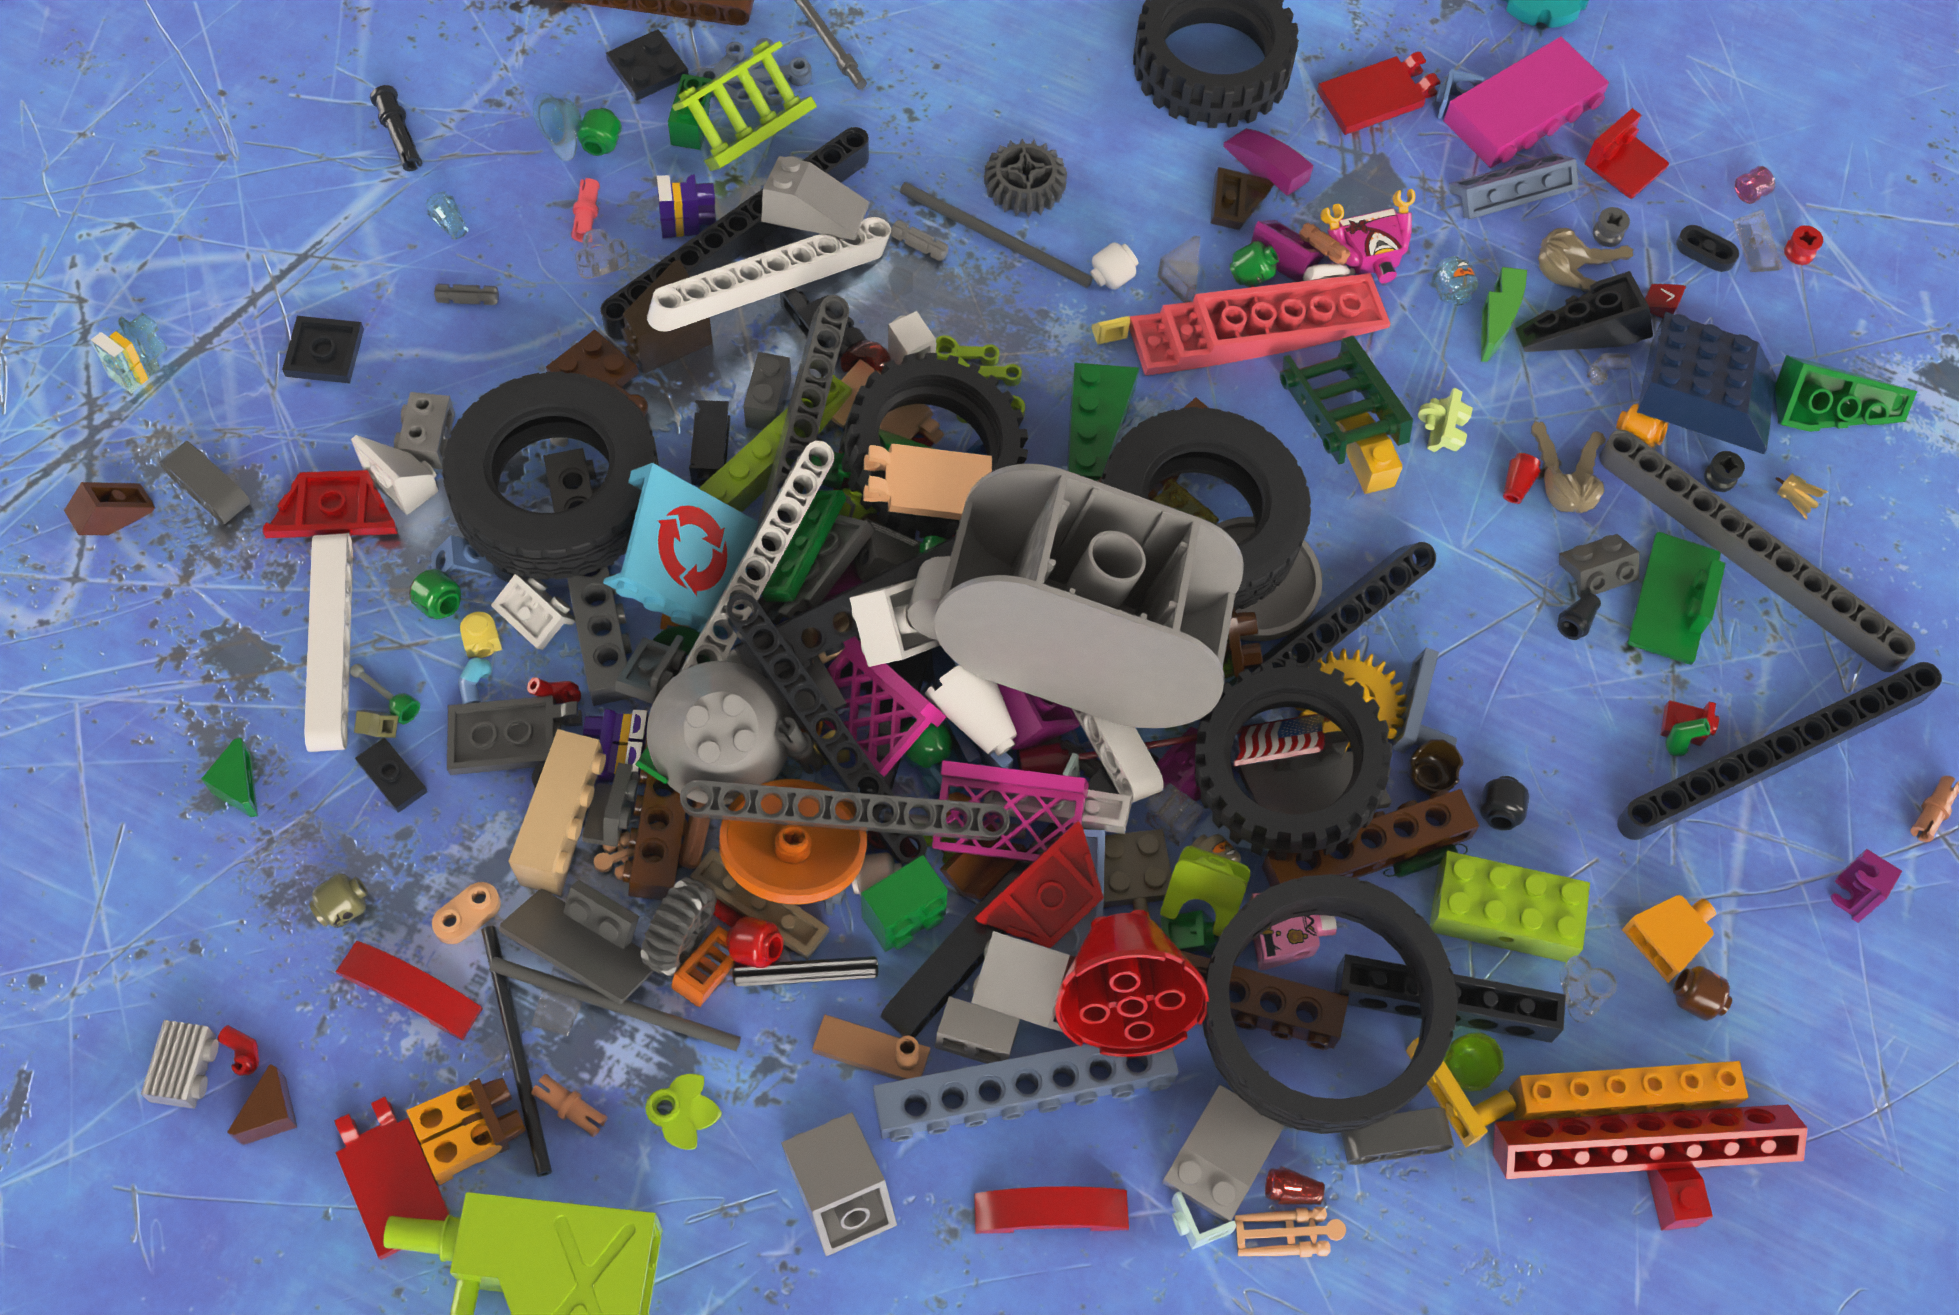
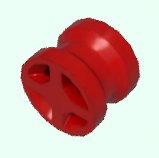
M1807 225L1796 228L1784 248V254L1787 259L1797 265H1806L1812 262L1823 244L1821 232Z

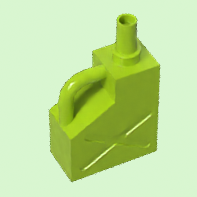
M466 1192L461 1217H454L452 1214H449L445 1221L390 1216L384 1232V1247L438 1254L441 1262L452 1261L450 1274L456 1279L450 1315H474L479 1290L503 1292L511 1315H649L663 1229L656 1213Z

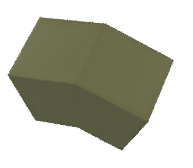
M365 709L358 710L354 733L396 738L398 716L385 712Z

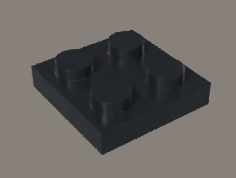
M659 29L606 52L608 63L636 101L679 82L682 74L689 75L688 68Z
M297 316L282 368L285 377L350 383L364 332L362 322Z

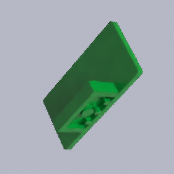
M1662 532L1655 534L1627 640L1629 645L1689 665L1694 663L1701 634L1713 619L1726 563L1719 561L1720 551Z

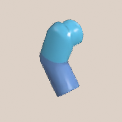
M479 657L471 659L459 677L458 685L463 704L481 702L477 683L480 677L487 678L492 671V665L487 659L481 660Z

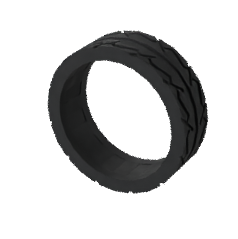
M1334 874L1303 876L1269 887L1246 903L1224 928L1211 956L1205 975L1209 1001H1207V1015L1203 1021L1204 1037L1207 1040V1046L1220 1074L1231 1089L1260 1115L1286 1127L1319 1134L1359 1130L1384 1121L1409 1103L1438 1070L1453 1038L1452 1030H1455L1458 1000L1454 974L1449 967L1451 964L1442 943L1424 918L1415 913V909L1393 892L1368 881H1359L1357 878ZM1308 915L1338 916L1360 923L1382 936L1400 954L1412 973L1420 996L1422 1022L1419 1042L1411 1062L1399 1077L1387 1086L1363 1096L1344 1099L1313 1097L1288 1088L1269 1076L1251 1058L1237 1034L1230 1012L1229 984L1232 969L1237 958L1253 939L1269 927L1295 917Z

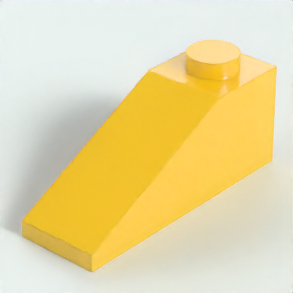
M1366 412L1337 421L1336 424L1342 432L1374 423L1375 420ZM1386 433L1347 445L1346 454L1364 494L1395 487L1403 465L1391 439Z

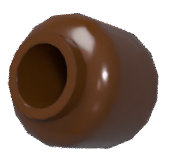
M1696 966L1691 970L1685 969L1678 976L1673 987L1677 1005L1705 1021L1711 1020L1717 1015L1723 1016L1732 1004V997L1729 996L1730 986L1728 981L1702 966Z

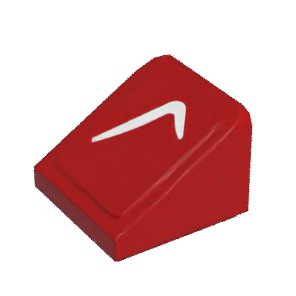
M1651 284L1645 297L1650 313L1663 318L1665 312L1674 314L1686 286Z

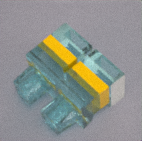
M144 313L139 314L131 322L121 316L118 320L120 328L109 337L100 332L91 339L108 377L131 394L160 369L156 358L167 350L164 341L155 334L159 330L156 322Z

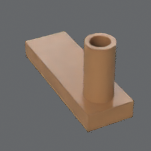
M824 1014L812 1051L815 1054L896 1080H904L923 1075L931 1048L918 1044V1041L912 1036L898 1038Z

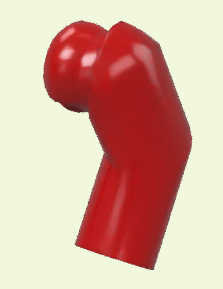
M226 1025L220 1031L217 1040L234 1050L235 1064L231 1065L233 1072L239 1076L251 1075L259 1065L258 1044L250 1036Z

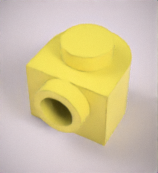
M473 612L462 620L460 632L468 659L488 657L494 652L502 650L495 622L489 614Z

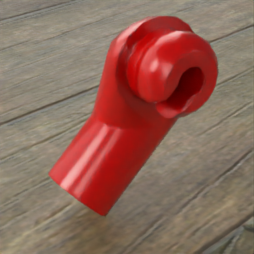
M533 677L527 685V690L530 694L537 697L553 696L556 704L575 701L578 703L581 699L579 687L572 681L547 682Z

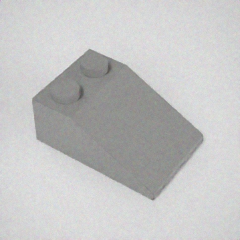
M779 156L763 188L761 222L855 240L869 207V201L812 163L792 156Z
M1219 1085L1162 1183L1176 1192L1181 1191L1185 1198L1226 1223L1231 1222L1282 1132L1284 1125L1260 1115L1237 1094Z

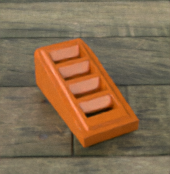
M719 925L673 976L672 989L697 1007L702 1006L736 963L730 954L727 956L713 946L717 942L728 950L726 943L728 931ZM706 954L721 963L720 966L705 957ZM699 966L704 971L709 973L711 976L707 977L705 974L697 970L696 967Z

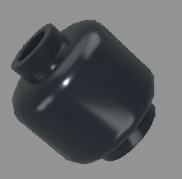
M1501 776L1486 783L1482 793L1480 804L1481 816L1491 827L1498 830H1511L1520 825L1527 815L1529 803L1528 789L1511 776Z

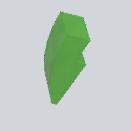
M1502 267L1494 285V292L1489 291L1482 308L1481 361L1483 362L1490 360L1509 333L1522 303L1527 278V270Z

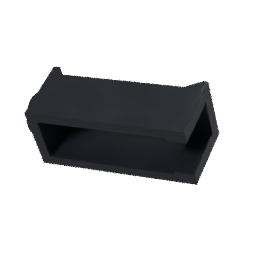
M695 400L697 412H695L689 465L692 485L702 486L727 463L730 431L729 401Z

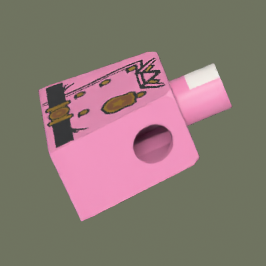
M1252 893V896L1249 901H1251L1261 893ZM1308 915L1295 917L1269 927L1253 939L1259 971L1314 956L1320 946L1319 937L1336 935L1335 916Z

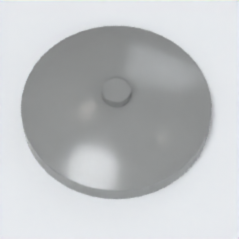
M1237 517L1216 524V526L1231 536L1236 544L1245 540L1255 530L1254 517ZM1305 540L1302 543L1292 569H1290L1289 574L1280 586H1277L1275 591L1263 600L1259 599L1256 604L1236 610V613L1255 612L1258 625V634L1240 636V639L1248 641L1280 639L1301 628L1313 614L1321 595L1322 572L1314 551Z

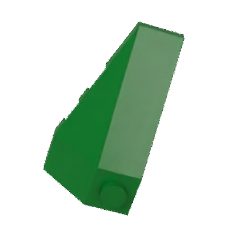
M1786 355L1775 385L1778 423L1811 432L1820 431L1821 428L1836 427L1840 429L1848 428L1851 425H1879L1905 422L1917 391Z

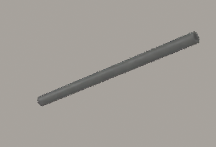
M904 182L900 188L901 194L1086 288L1090 286L1093 280L1092 276L907 182Z
M494 957L490 964L489 971L733 1051H737L741 1041L740 1036L629 1000H625L622 1004H617L593 988L498 957Z

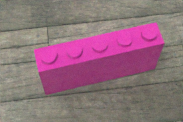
M1560 36L1451 100L1443 121L1492 168L1501 162H1508L1522 149H1530L1545 135H1553L1565 123H1573L1585 111L1589 109L1594 110L1599 107L1605 99L1604 93L1609 82Z

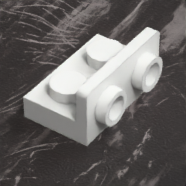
M515 574L491 606L537 649L543 650L562 625H573L575 618L569 613L571 608L567 603L556 596L552 598L545 591L548 587L543 581Z

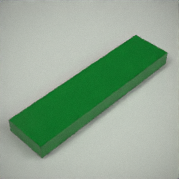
M842 490L817 491L761 593L766 602L795 600L847 499Z

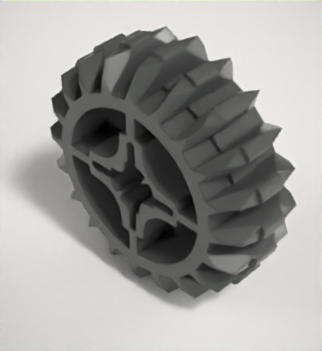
M1021 139L1019 144H1015L1010 140L1007 148L999 145L997 153H991L989 161L985 165L984 184L985 188H987L988 197L993 198L995 206L1003 204L1004 213L1012 209L1016 216L1020 212H1026L1029 217L1032 211H1036L1041 215L1044 208L1052 210L1054 203H1059L1066 189L1067 171L1064 167L1063 158L1057 157L1056 150L1048 151L1046 143L1037 146L1035 139L1031 144H1027Z
M685 877L678 881L669 890L668 895L663 898L661 905L650 921V926L645 933V940L642 943V962L659 974L674 976V973L697 949L707 932L717 902L715 891L709 888L707 884L696 879L693 880Z

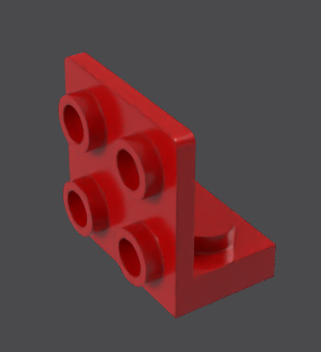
M1633 108L1594 140L1584 163L1630 199H1633L1665 171L1669 165L1667 160L1635 137L1639 131L1637 125L1642 115Z

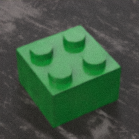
M924 855L861 893L862 919L885 952L893 947L896 950L901 949L913 940L914 934L924 928L927 931L931 930L944 920L948 889Z

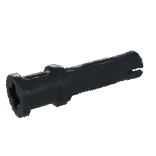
M379 86L370 94L371 103L379 111V122L388 129L403 169L405 171H415L418 169L415 161L421 167L422 160L405 124L406 112L402 106H399L397 101L398 94L393 86Z

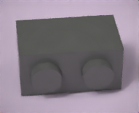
M758 352L743 406L746 427L763 430L783 412L791 383L790 357Z

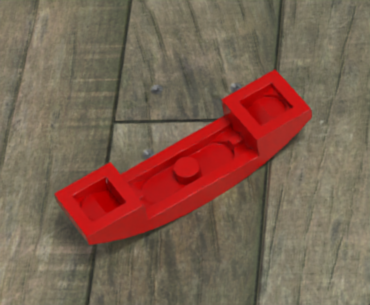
M359 941L354 943L335 971L338 975L366 990L370 988L428 1019L432 1025L462 1041L483 1010L480 1005L437 978L389 953Z
M1051 1186L974 1193L975 1234L1014 1233L1016 1229L1090 1228V1231L1129 1230L1127 1190Z

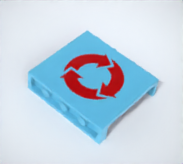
M650 463L631 470L628 483L642 491L622 571L619 574L604 578L603 583L616 589V593L620 596L634 598L643 603L646 609L661 612L671 617L672 622L678 625L689 626L701 633L753 540L758 521L658 465ZM740 604L736 605L734 608L738 610ZM713 626V632L716 637L728 634L722 626Z

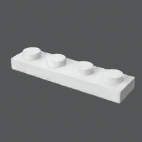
M1088 790L1084 804L1082 827L1125 834L1132 805L1131 796ZM990 792L984 799V803L996 804L1002 807L1007 804V801L999 792ZM1007 794L1010 800L1018 796L1015 794ZM1026 796L1015 805L1025 819H1029L1043 808L1037 798ZM1042 798L1046 805L1054 800ZM1061 801L1051 809V812L1061 824H1064L1074 816L1076 802ZM1012 808L1007 811L1009 816L1018 817ZM1048 813L1037 819V821L1055 823Z

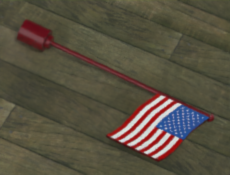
M1312 714L1242 726L1237 733L1241 734L1239 737L1240 753L1234 760V766L1321 752L1325 745L1323 726L1325 721L1327 723L1330 720L1320 714ZM1197 734L1144 742L1147 749L1193 742L1197 741ZM1060 743L1017 749L1019 770L1063 775L1071 757L1067 748L1061 749ZM1096 751L1078 754L1079 761L1098 758Z

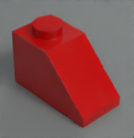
M1696 1168L1647 1170L1661 1231L1698 1227L1713 1217L1703 1177Z

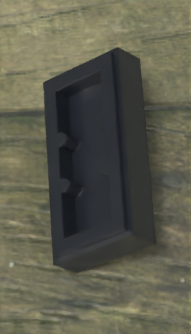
M385 737L355 758L359 766L398 813L428 792L423 783Z

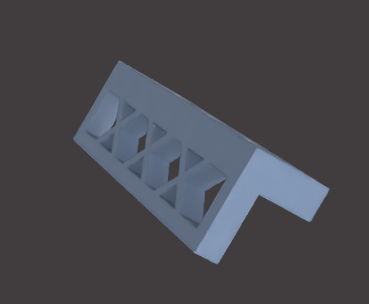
M1558 153L1449 183L1450 193L1462 197L1464 218L1473 219L1579 189L1576 159Z

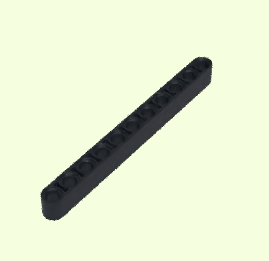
M859 127L848 128L802 161L812 163L839 182H843L868 163V134ZM763 189L607 298L600 308L605 333L614 339L624 338L621 331L625 327L623 313L672 262L679 259L688 275L692 277L729 264L779 228L780 225L761 222Z
M1920 662L1634 799L1619 816L1617 821L1618 829L1624 837L1631 840H1639L1922 703L1940 686L1942 675L1939 669L1931 663ZM1778 747L1782 748L1785 753L1781 752ZM1749 760L1753 761L1757 767L1753 766ZM1720 773L1726 775L1729 781L1723 779ZM1691 787L1696 788L1701 795L1696 794ZM1662 801L1669 803L1672 809L1665 807ZM1633 815L1639 816L1644 823L1637 822Z
M1149 751L1153 760L1157 763L1159 758ZM1104 766L1088 781V790L1119 794ZM1050 823L1038 837L1042 841L1059 827L1056 823ZM1063 833L1046 844V848L1052 845ZM1035 840L1027 850L1029 851L1031 848L1037 845L1038 842ZM1041 848L1035 854L1041 855L1044 850ZM1019 860L997 882L890 1000L881 1013V1019L902 1036H912L915 1038L947 1003L949 996L952 997L984 961V949L987 942L991 939L993 931L1005 935L1008 934L1002 929L979 923L975 916L1032 862Z

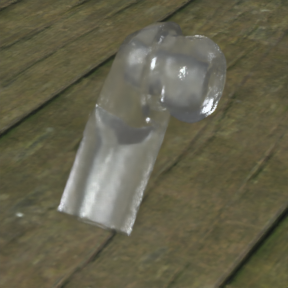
M1602 354L1588 367L1587 378L1590 379L1593 385L1599 386L1604 384V381L1608 379L1606 373L1608 370L1627 369L1630 366L1631 358L1629 354Z

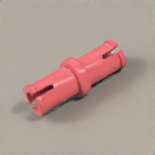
M585 178V180L582 179L580 181L578 200L573 205L575 218L571 237L578 242H586V240L589 242L591 240L593 220L598 216L596 202L600 184L594 179Z

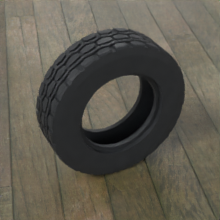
M571 372L535 373L518 379L514 378L500 384L495 389H491L479 397V400L474 402L462 414V418L458 419L450 433L451 438H448L443 453L445 458L442 460V476L458 528L466 541L469 542L470 546L481 557L485 556L488 562L500 569L505 568L507 572L523 577L526 575L530 576V578L549 580V578H573V576H581L597 571L598 568L605 567L616 561L619 556L626 554L642 491L628 483L631 470L650 463L659 466L651 427L637 405L632 400H628V396L617 388L609 386L608 383L593 377L589 378L587 375ZM570 438L579 440L597 449L607 459L609 468L600 488L582 504L565 511L538 513L524 510L509 502L498 490L500 476L509 460L526 446L544 439Z
M1198 407L1180 408V410L1173 409L1159 413L1155 417L1151 416L1140 422L1137 427H1133L1121 438V442L1116 444L1109 456V460H1107L1101 480L1103 484L1148 499L1149 492L1158 483L1182 473L1212 475L1236 488L1246 499L1252 510L1255 530L1249 537L1237 544L1243 557L1244 570L1240 587L1235 594L1233 605L1235 610L1239 608L1244 609L1256 604L1259 599L1263 600L1275 591L1277 586H1280L1289 574L1290 569H1292L1308 531L1307 527L1310 524L1311 507L1309 506L1311 499L1309 487L1306 486L1307 480L1290 450L1285 448L1283 442L1275 435L1265 430L1264 427L1256 422L1229 411H1221V409L1206 407L1204 409Z

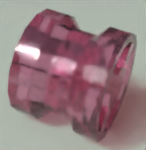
M1764 166L1755 167L1750 170L1749 174L1745 173L1735 181V190L1738 197L1747 204L1758 201L1761 196H1766L1775 189V179L1772 173Z

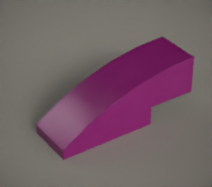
M1246 128L1224 142L1223 147L1254 176L1269 179L1286 196L1310 180L1314 165L1294 149L1272 136Z

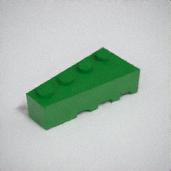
M1087 363L1074 364L1067 471L1094 481H1098L1103 476L1107 460H1109V456L1117 444L1119 433L1136 389L1139 367Z

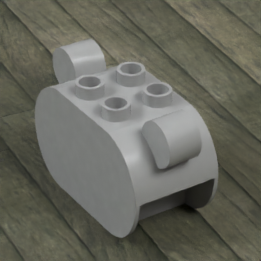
M1017 464L1006 466L987 474L971 488L964 504L951 557H934L926 560L919 567L908 607L907 618L913 628L929 638L938 640L945 652L954 661L981 678L1116 724L1137 728H1169L1204 718L1221 698L1224 686L1223 662L1235 594L1242 581L1244 562L1241 551L1231 536L1209 521L1057 467L1043 464Z

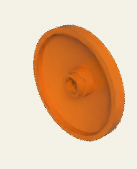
M781 779L760 784L765 786L835 791L827 786L799 779ZM771 795L761 801V807L768 814H776L782 809V803L779 798ZM738 796L728 807V810L738 811L742 809L745 805L743 796ZM803 799L798 804L799 812L805 817H813L819 811L818 804L813 799ZM844 801L835 806V813L840 819L850 820L855 816V808L851 803ZM722 819L719 834L721 859L731 877L750 893L763 899L783 904L814 903L828 899L843 891L859 874L865 860L867 833L862 830Z

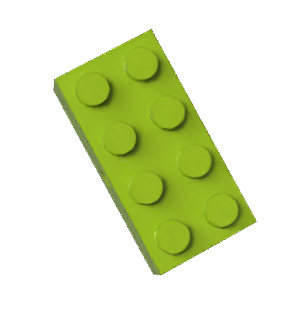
M1447 851L1437 869L1429 926L1437 934L1572 963L1584 946L1590 882Z

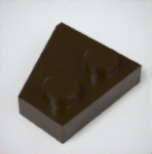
M1218 167L1214 177L1210 223L1240 230L1269 194L1274 184L1266 178Z

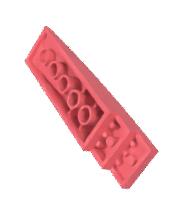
M1368 273L1195 294L1193 302L1163 305L1160 313L1130 316L1129 330L1144 375L1148 376L1227 364L1342 340L1349 336H1358L1389 328L1391 323L1372 275Z

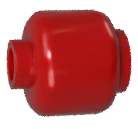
M743 917L730 928L726 937L731 958L739 964L755 968H766L780 957L784 945L783 937L777 925L771 921L755 917Z

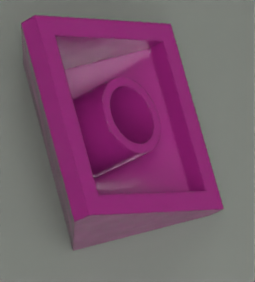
M1276 220L1258 221L1255 226L1251 243L1260 241L1267 247L1271 245L1279 258V262L1276 263V270L1295 282L1304 281L1303 275L1306 269L1317 265L1324 257V254L1311 246L1309 242L1300 238L1298 233Z

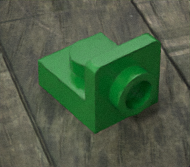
M1204 911L1181 913L1174 920L1164 916L1161 917V929L1179 950L1184 952L1203 950L1207 955L1213 954L1215 943L1219 941L1220 937L1213 934L1215 921Z

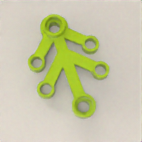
M943 335L936 338L937 359L947 361L949 355L959 357L958 364L970 367V365L963 359H980L981 363L985 366H980L978 373L987 379L992 374L998 380H1003L1008 386H1016L1021 382L1022 370L1018 365L994 366L999 361L1000 353L995 345L987 344L983 347L959 346L956 340L950 336ZM991 353V354H994L995 356L989 358V357H986L985 354ZM1015 373L1017 376L1009 377L1007 374ZM1012 395L1014 397L1011 403L1012 409H1021L1024 417V401L1020 397ZM956 415L958 421L962 423H967L964 419Z

